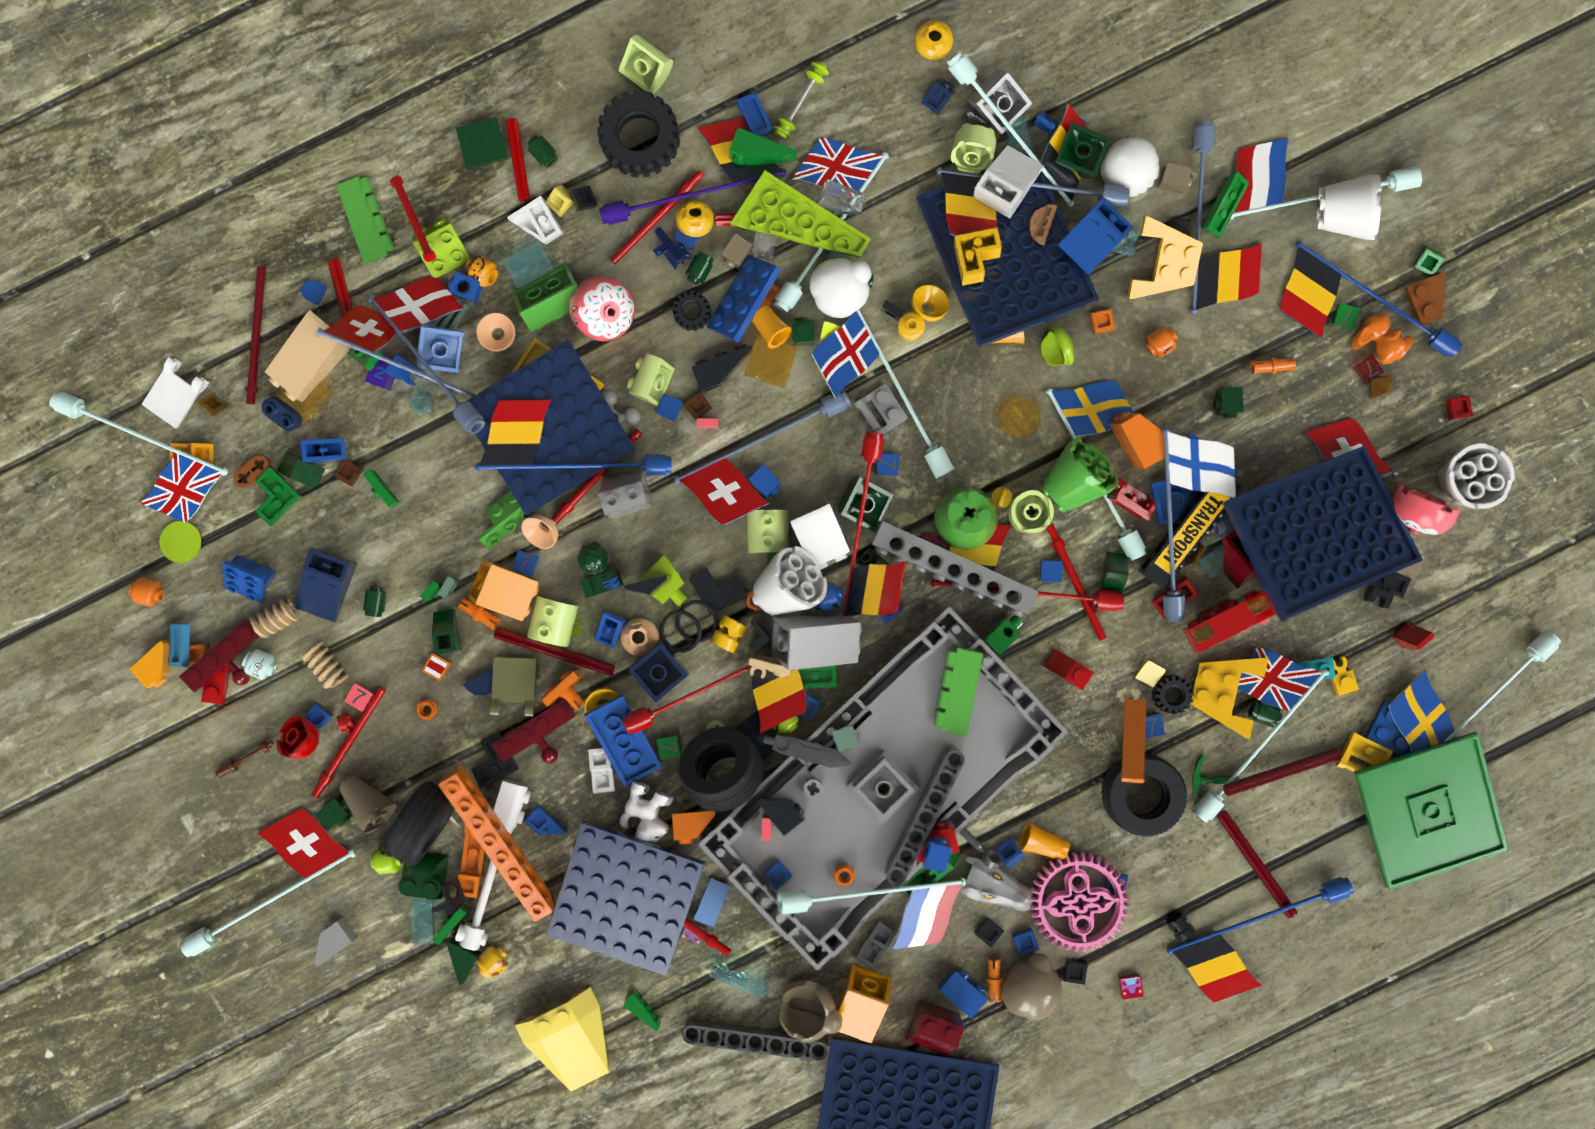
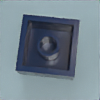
M664 642L656 646L628 670L655 703L690 675Z

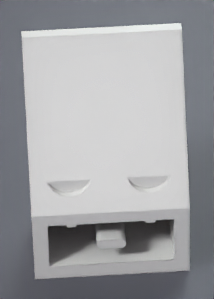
M1007 145L976 185L974 198L1004 216L1011 218L1044 168V165Z

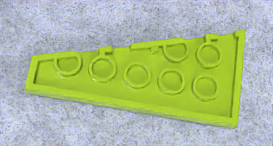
M766 170L730 223L732 226L856 258L862 256L871 242V238Z

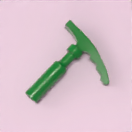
M1201 755L1193 773L1192 794L1198 795L1200 783L1201 785H1206V783H1213L1214 785L1226 784L1232 776L1200 777V767H1202V763L1205 760V756Z

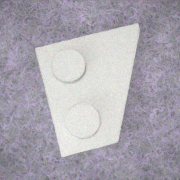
M539 196L507 217L509 221L521 227L544 244H548L563 234L562 229L542 196Z

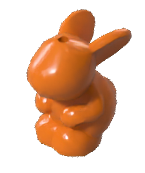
M1379 313L1368 316L1364 320L1362 329L1352 338L1351 348L1358 350L1373 340L1376 343V352L1380 363L1390 364L1396 360L1399 361L1406 354L1415 338L1412 336L1401 337L1402 331L1400 329L1391 330L1389 316Z

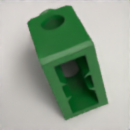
M1013 615L1009 620L1006 618L998 622L981 639L999 657L1021 635L1018 628L1023 622L1018 616Z

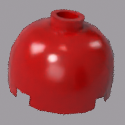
M293 716L280 728L279 733L282 735L280 741L277 740L276 742L277 751L281 755L297 760L307 758L318 747L320 739L319 729L311 720L301 716Z

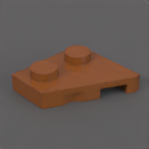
M1445 272L1404 288L1415 318L1422 325L1442 318Z

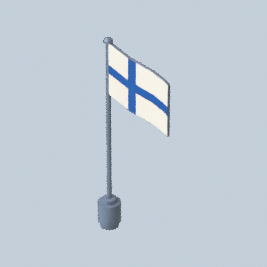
M1163 428L1161 432H1164L1171 590L1163 595V610L1166 621L1180 622L1184 620L1183 616L1186 615L1185 595L1180 594V590H1176L1171 484L1190 490L1220 493L1232 498L1236 497L1234 448L1215 441L1189 439L1170 433L1169 428Z

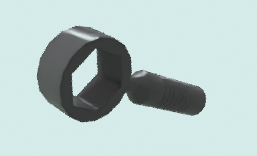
M965 827L959 832L976 850H980L983 853L982 861L988 868L995 870L1001 865L1002 858L998 852L993 849L986 851L982 847V843Z

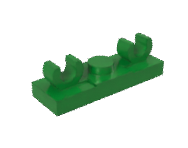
M1232 171L1229 177H1225L1226 183L1224 187H1220V193L1211 212L1205 215L1207 220L1204 224H1201V228L1215 238H1221L1249 184L1237 171Z

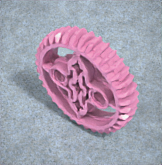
M1072 852L1071 858H1069L1068 854L1064 860L1056 858V864L1051 860L1048 861L1051 867L1048 869L1046 866H1043L1042 869L1045 873H1037L1040 881L1033 880L1037 888H1030L1031 892L1036 894L1035 897L1031 898V901L1035 903L1030 906V909L1035 910L1031 913V916L1036 918L1033 921L1034 924L1040 925L1038 931L1040 933L1044 932V938H1050L1051 944L1057 942L1058 948H1062L1065 944L1066 951H1070L1072 946L1074 952H1078L1079 947H1081L1083 952H1086L1087 946L1094 951L1095 944L1102 948L1103 944L1101 941L1104 940L1107 944L1110 943L1107 937L1111 935L1113 938H1116L1114 930L1116 929L1120 932L1122 929L1118 924H1125L1126 922L1121 917L1128 916V913L1123 910V908H1129V904L1123 902L1129 899L1127 894H1123L1128 889L1126 886H1121L1125 883L1123 878H1119L1121 874L1118 871L1113 872L1115 867L1113 865L1108 866L1109 862L1107 860L1101 862L1100 856L1097 855L1093 860L1092 853H1088L1085 858V853L1080 852L1079 858H1077L1076 852ZM1079 865L1089 866L1103 873L1110 881L1115 894L1112 895L1104 887H1090L1089 876L1083 869L1079 868ZM1072 866V869L1064 877L1065 890L1050 893L1046 900L1042 902L1043 893L1049 880L1060 870ZM1081 876V883L1079 885H1072L1073 878ZM1099 896H1102L1104 899L1099 904L1096 900H1099ZM1078 898H1081L1083 901L1077 906L1075 902H1078ZM1057 900H1060L1062 902L1061 904H1059V908L1055 907V904H1057ZM1116 902L1115 911L1109 923L1097 934L1086 937L1094 927L1093 914L1106 912ZM1047 909L1055 917L1068 916L1069 928L1079 938H1070L1057 932L1047 921L1043 910ZM1079 919H1086L1083 927L1076 926Z

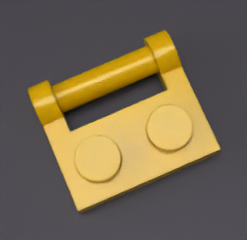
M1351 732L1341 753V759L1336 761L1335 766L1354 772L1363 769V767L1349 761L1351 755L1371 765H1375L1389 760L1393 751L1357 733Z

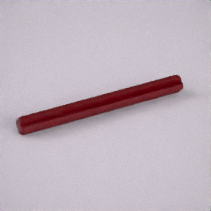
M496 628L494 633L495 639L608 676H612L615 670V665L552 644L536 641L503 628Z
M1333 748L1224 784V794L1229 797L1341 759V752L1337 748Z
M1225 810L1218 813V820L1279 907L1282 908L1292 904L1229 813ZM1292 908L1283 913L1291 919L1298 912L1295 908Z

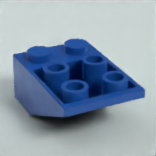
M1103 197L1058 246L1089 275L1132 230L1133 226Z

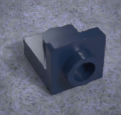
M944 79L942 81L937 80L921 103L939 115L956 92L952 90L953 86Z

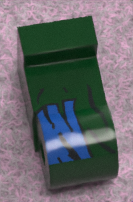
M619 569L580 580L586 598L624 585Z

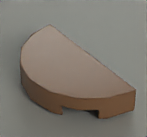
M1047 204L1045 207L1035 210L1030 219L1029 230L1031 236L1037 243L1043 246L1045 245L1057 209V205Z

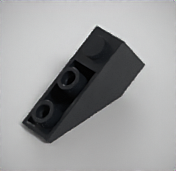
M743 344L735 347L734 352L727 354L724 351L716 354L715 359L709 361L702 359L695 362L696 366H693L692 370L701 393L721 387L753 352L752 346Z

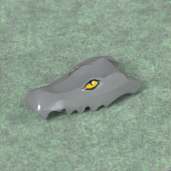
M966 854L964 861L972 864V868L966 879V884L961 886L959 890L961 893L982 903L1008 906L1023 912L1030 909V906L1033 904L1031 898L1035 897L1030 888L1020 884L1000 866L995 870L990 869L983 863L981 858Z

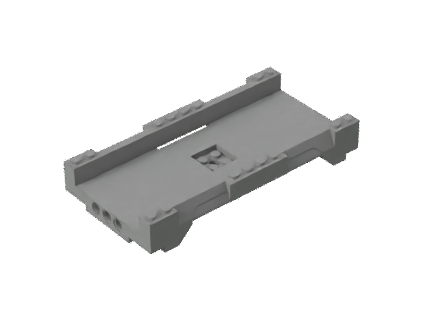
M949 606L941 609L885 667L859 691L856 690L804 739V741L830 748L835 743L832 731L851 724L853 726L870 710L872 714L854 730L859 745L840 752L851 761L850 766L829 768L818 764L810 772L808 768L813 764L812 762L790 756L760 784L755 794L747 802L733 810H729L699 841L698 845L724 871L728 879L817 971L831 957L834 958L852 940L864 924V921L894 892L811 902L807 912L782 915L778 910V892L805 889L811 897L901 887L893 886L889 883L885 875V869L946 748L956 747L965 757V762L935 823L939 821L952 822L955 834H957L1018 774L1021 775L1038 764L1054 749L1053 746L1068 733L1058 720L1040 703L1036 696ZM958 647L983 652L967 736L941 731L942 727L934 725L937 709L945 710V708L938 707L940 690L950 689L941 686L944 669L954 668L945 665L948 650L957 651ZM952 753L949 756L948 760L950 763L958 760V753ZM944 772L940 774L939 781H947L949 773ZM811 778L818 779L823 786L822 794L815 799L808 798L803 791L805 782ZM811 783V786H807L810 794H815V791H819L816 783ZM881 783L889 785L887 793L882 794L877 791ZM939 792L931 793L929 800L936 801L939 798ZM761 796L792 800L794 804L798 802L805 811V814H803L805 820L785 836L781 834L771 821L770 841H763L762 816L767 814L757 801ZM922 812L919 819L922 821L927 820L930 812ZM913 831L910 834V839H918L920 832ZM779 859L793 877L776 891L762 873ZM922 861L917 862L916 867L910 871L906 881L923 866ZM839 865H849L855 872V879L849 886H840L834 880V870ZM845 871L841 872V878H847L848 873ZM892 871L890 877L898 878L901 875V871Z

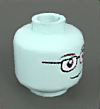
M255 649L252 652L249 651L242 662L244 672L260 680H264L268 675L272 676L277 667L274 664V656L260 649Z

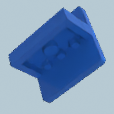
M238 555L235 556L232 562H223L224 587L228 591L246 596L251 601H258L260 603L265 601V590L275 577L274 570Z

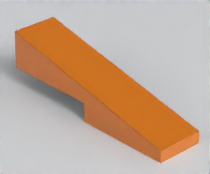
M1125 699L1122 782L1144 783L1146 700Z

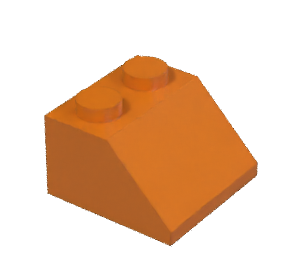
M706 811L672 814L674 840H679V844L694 843V839L699 838L716 819L718 812Z

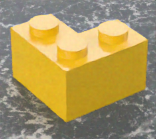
M997 228L954 237V249L962 286L983 282L985 271L982 261L1000 257L1002 247Z

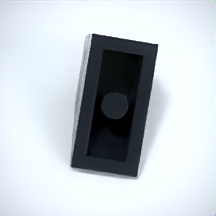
M761 796L757 801L783 836L805 820L803 815L805 811L798 802L794 804L792 800Z

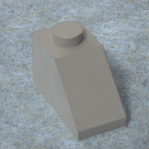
M344 917L338 921L334 918L324 925L326 930L320 933L315 958L316 967L358 938Z

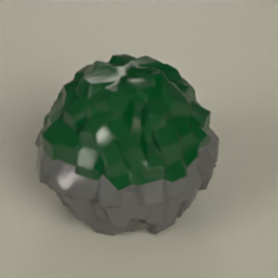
M594 540L592 543H587L581 547L582 549L577 555V562L585 574L597 575L608 568L607 566L611 561L610 551H606Z

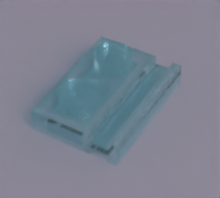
M540 241L502 260L517 289L555 270Z

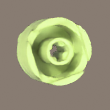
M970 123L962 125L955 135L951 152V161L957 165L959 171L980 174L981 171L989 168L993 163L996 148L994 130Z
M1029 490L1013 498L1008 508V518L1015 530L1026 534L1044 530L1054 516L1051 500L1036 490ZM1029 507L1031 510H1035V514L1032 515V518L1030 517V515L1026 514V511L1029 510Z

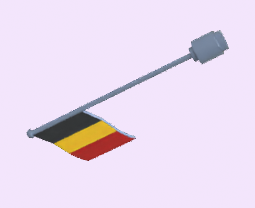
M1211 121L1196 122V127L1193 129L1192 149L1196 150V153L1201 154L1196 240L1200 241L1205 154L1214 149L1215 127H1213V122ZM1262 243L1247 249L1221 252L1200 259L1193 285L1192 310H1190V313L1194 315L1198 313V309L1216 303L1243 300L1258 294Z
M939 167L937 174L941 175L945 190L946 221L950 234L958 236L997 228L996 210L974 198L975 187L983 175L944 170L942 167ZM1033 183L1031 186L1098 196V201L1104 197L1116 208L1127 207L1130 190L1125 189L1124 186L1104 184V188H1099V192L1041 183Z

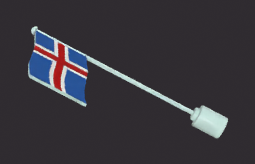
M858 309L843 326L825 338L812 353V357L834 398L836 399L846 385L866 371L873 361L880 356L929 447L926 450L927 455L924 457L935 478L937 479L949 473L955 468L943 446L938 448L937 445L933 446L863 315Z

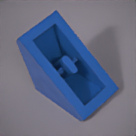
M344 438L300 440L302 462L326 463L346 459Z
M609 610L604 611L595 640L614 649L627 619Z

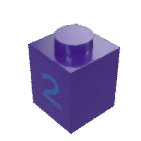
M379 359L372 370L368 371L365 382L391 391L395 378L384 372L390 363Z

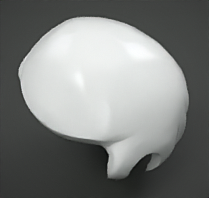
M1140 137L1123 138L1115 142L1107 149L1101 162L1100 171L1104 183L1124 186L1125 189L1130 190L1129 197L1146 193L1148 188L1153 186L1154 180L1159 176V156L1156 153V148L1152 143Z

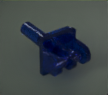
M661 227L654 231L662 244L652 251L657 257L664 253L674 270L677 269L676 266L680 263L684 264L685 259L692 258L681 241L674 245Z

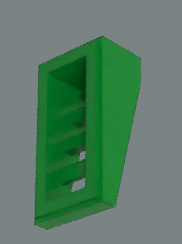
M634 988L623 1006L654 1031H658L661 1021L639 991Z

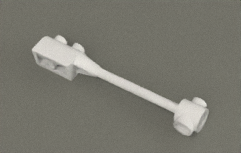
M505 778L499 790L494 812L511 835L517 823L522 824L525 812L521 811L523 803L528 804L531 792L527 791L528 786L526 784ZM490 861L473 921L472 923L467 922L465 925L460 924L455 941H458L461 947L469 950H479L480 946L485 947L489 934L485 933L486 928L480 924L497 870L492 861Z

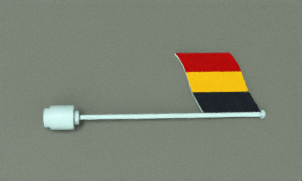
M961 51L953 54L946 62L949 65L948 69L961 85L972 83L1028 155L1036 162L1044 165L1042 172L1052 185L1077 189L1081 180L1077 172L1055 162L1071 123L1088 129L1070 104H1067L1063 119L1050 138L1041 161H1039L977 84L975 79L978 69L965 53L962 54ZM1057 190L1067 202L1066 206L1072 207L1074 204L1072 199L1075 193Z

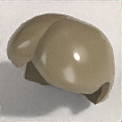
M1041 953L1034 954L1027 961L1019 962L1012 966L1007 972L1002 987V999L1007 1009L1011 1013L1025 1017L1030 1021H1039L1050 1016L1058 1007L1062 997L1060 977L1052 968L1049 957Z
M799 980L791 983L782 991L783 1006L780 1009L779 1021L789 1036L799 1039L801 1042H812L819 1040L826 1034H834L841 1029L843 1025L842 1015L837 1010L831 993L823 985L815 981Z

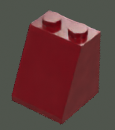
M1234 530L1222 539L1224 574L1239 589L1258 575L1236 530Z
M920 999L906 1040L934 1051L948 1054L958 1048L965 1027L959 1013Z

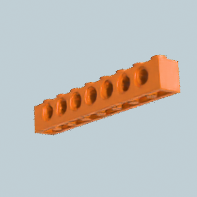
M461 765L444 775L438 784L534 922L553 912L556 899Z

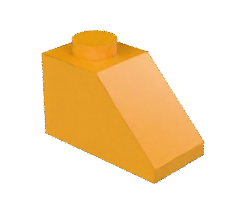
M169 640L158 642L129 669L145 688H157L167 680L165 677L171 672V666H169Z

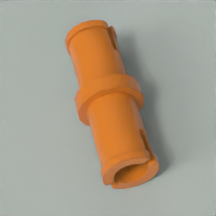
M1270 357L1268 360H1254L1250 362V371L1252 374L1266 372L1276 374L1277 371H1294L1296 361H1294V357L1282 359Z
M466 597L461 600L463 604L459 603V610L473 617L475 622L479 621L493 631L497 628L494 623L499 625L500 618L487 612L486 608L479 607L469 601Z
M988 957V976L986 977L989 988L988 1001L994 1002L995 993L996 1002H1001V983H1003L1001 958L996 957L994 965V957Z

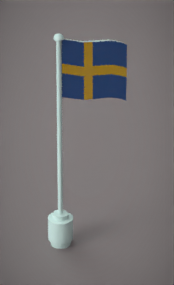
M1117 381L1097 382L1071 390L1054 391L1051 388L1046 390V394H1049L1072 439L1076 438V436L1099 434L1112 430L1109 423L1114 421V416L1121 412H1125V414L1128 412L1134 413ZM1108 494L1104 495L1123 531L1120 533L1121 538L1118 541L1126 556L1130 557L1131 561L1145 555L1146 546L1138 531H1132L1131 528L1126 529L1113 503L1107 499Z
M1550 631L1541 633L1527 646L1529 658L1455 730L1447 710L1431 687L1426 670H1424L1388 705L1393 721L1407 741L1411 752L1451 740L1532 660L1535 662L1547 660L1559 648L1560 639Z

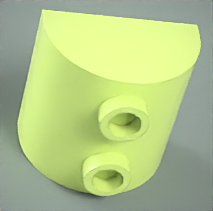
M637 34L631 37L618 71L643 90L654 94L667 79L673 66V60Z
M645 354L644 358L638 359L636 363L637 375L635 378L631 377L629 379L627 388L630 389L629 394L658 407L675 368L659 357Z
M756 510L747 514L748 553H778L785 548H790L789 510Z
M537 596L527 637L552 645L568 647L579 606Z

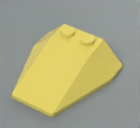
M591 986L572 995L570 1000L536 1017L532 1015L515 1024L524 1045L570 1091L609 1073L600 1004Z

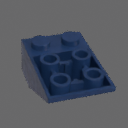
M310 548L302 569L295 608L336 623L357 563L319 549Z

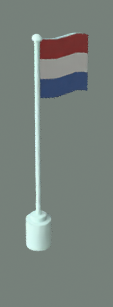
M1289 138L1239 149L1235 171L1240 173L1249 184L1231 219H1234L1236 216L1318 199V195L1283 202L1286 184V149ZM1418 166L1390 171L1386 181L1381 182V186L1387 185V188L1391 189L1392 192L1420 187L1422 183L1421 170Z
M961 877L960 880L819 897H811L805 889L778 892L777 904L779 913L782 915L807 912L811 902L912 890L904 908L899 932L891 946V949L908 948L940 943L946 932L954 901L961 886L966 884V880Z

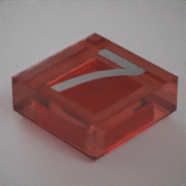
M1370 355L1353 367L1364 384H1368L1371 382V378L1378 377L1384 372L1373 355Z

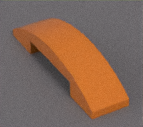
M465 824L463 855L458 878L464 896L477 898L486 852Z

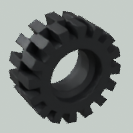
M690 291V293L683 292L682 296L679 295L677 297L678 299L674 301V307H672L673 316L677 324L687 331H697L699 328H704V325H707L709 318H711V307L707 298L702 296L701 293H695L694 291ZM690 303H694L700 308V314L694 319H689L684 315V308Z
M1174 675L1164 676L1165 678H1161L1155 685V690H1152V694H1154L1152 698L1156 702L1155 705L1160 710L1170 714L1185 712V709H1189L1190 702L1193 703L1194 700L1191 699L1194 696V692L1191 691L1192 686L1182 677ZM1172 686L1177 687L1181 694L1179 700L1174 703H1170L1165 697L1166 690Z

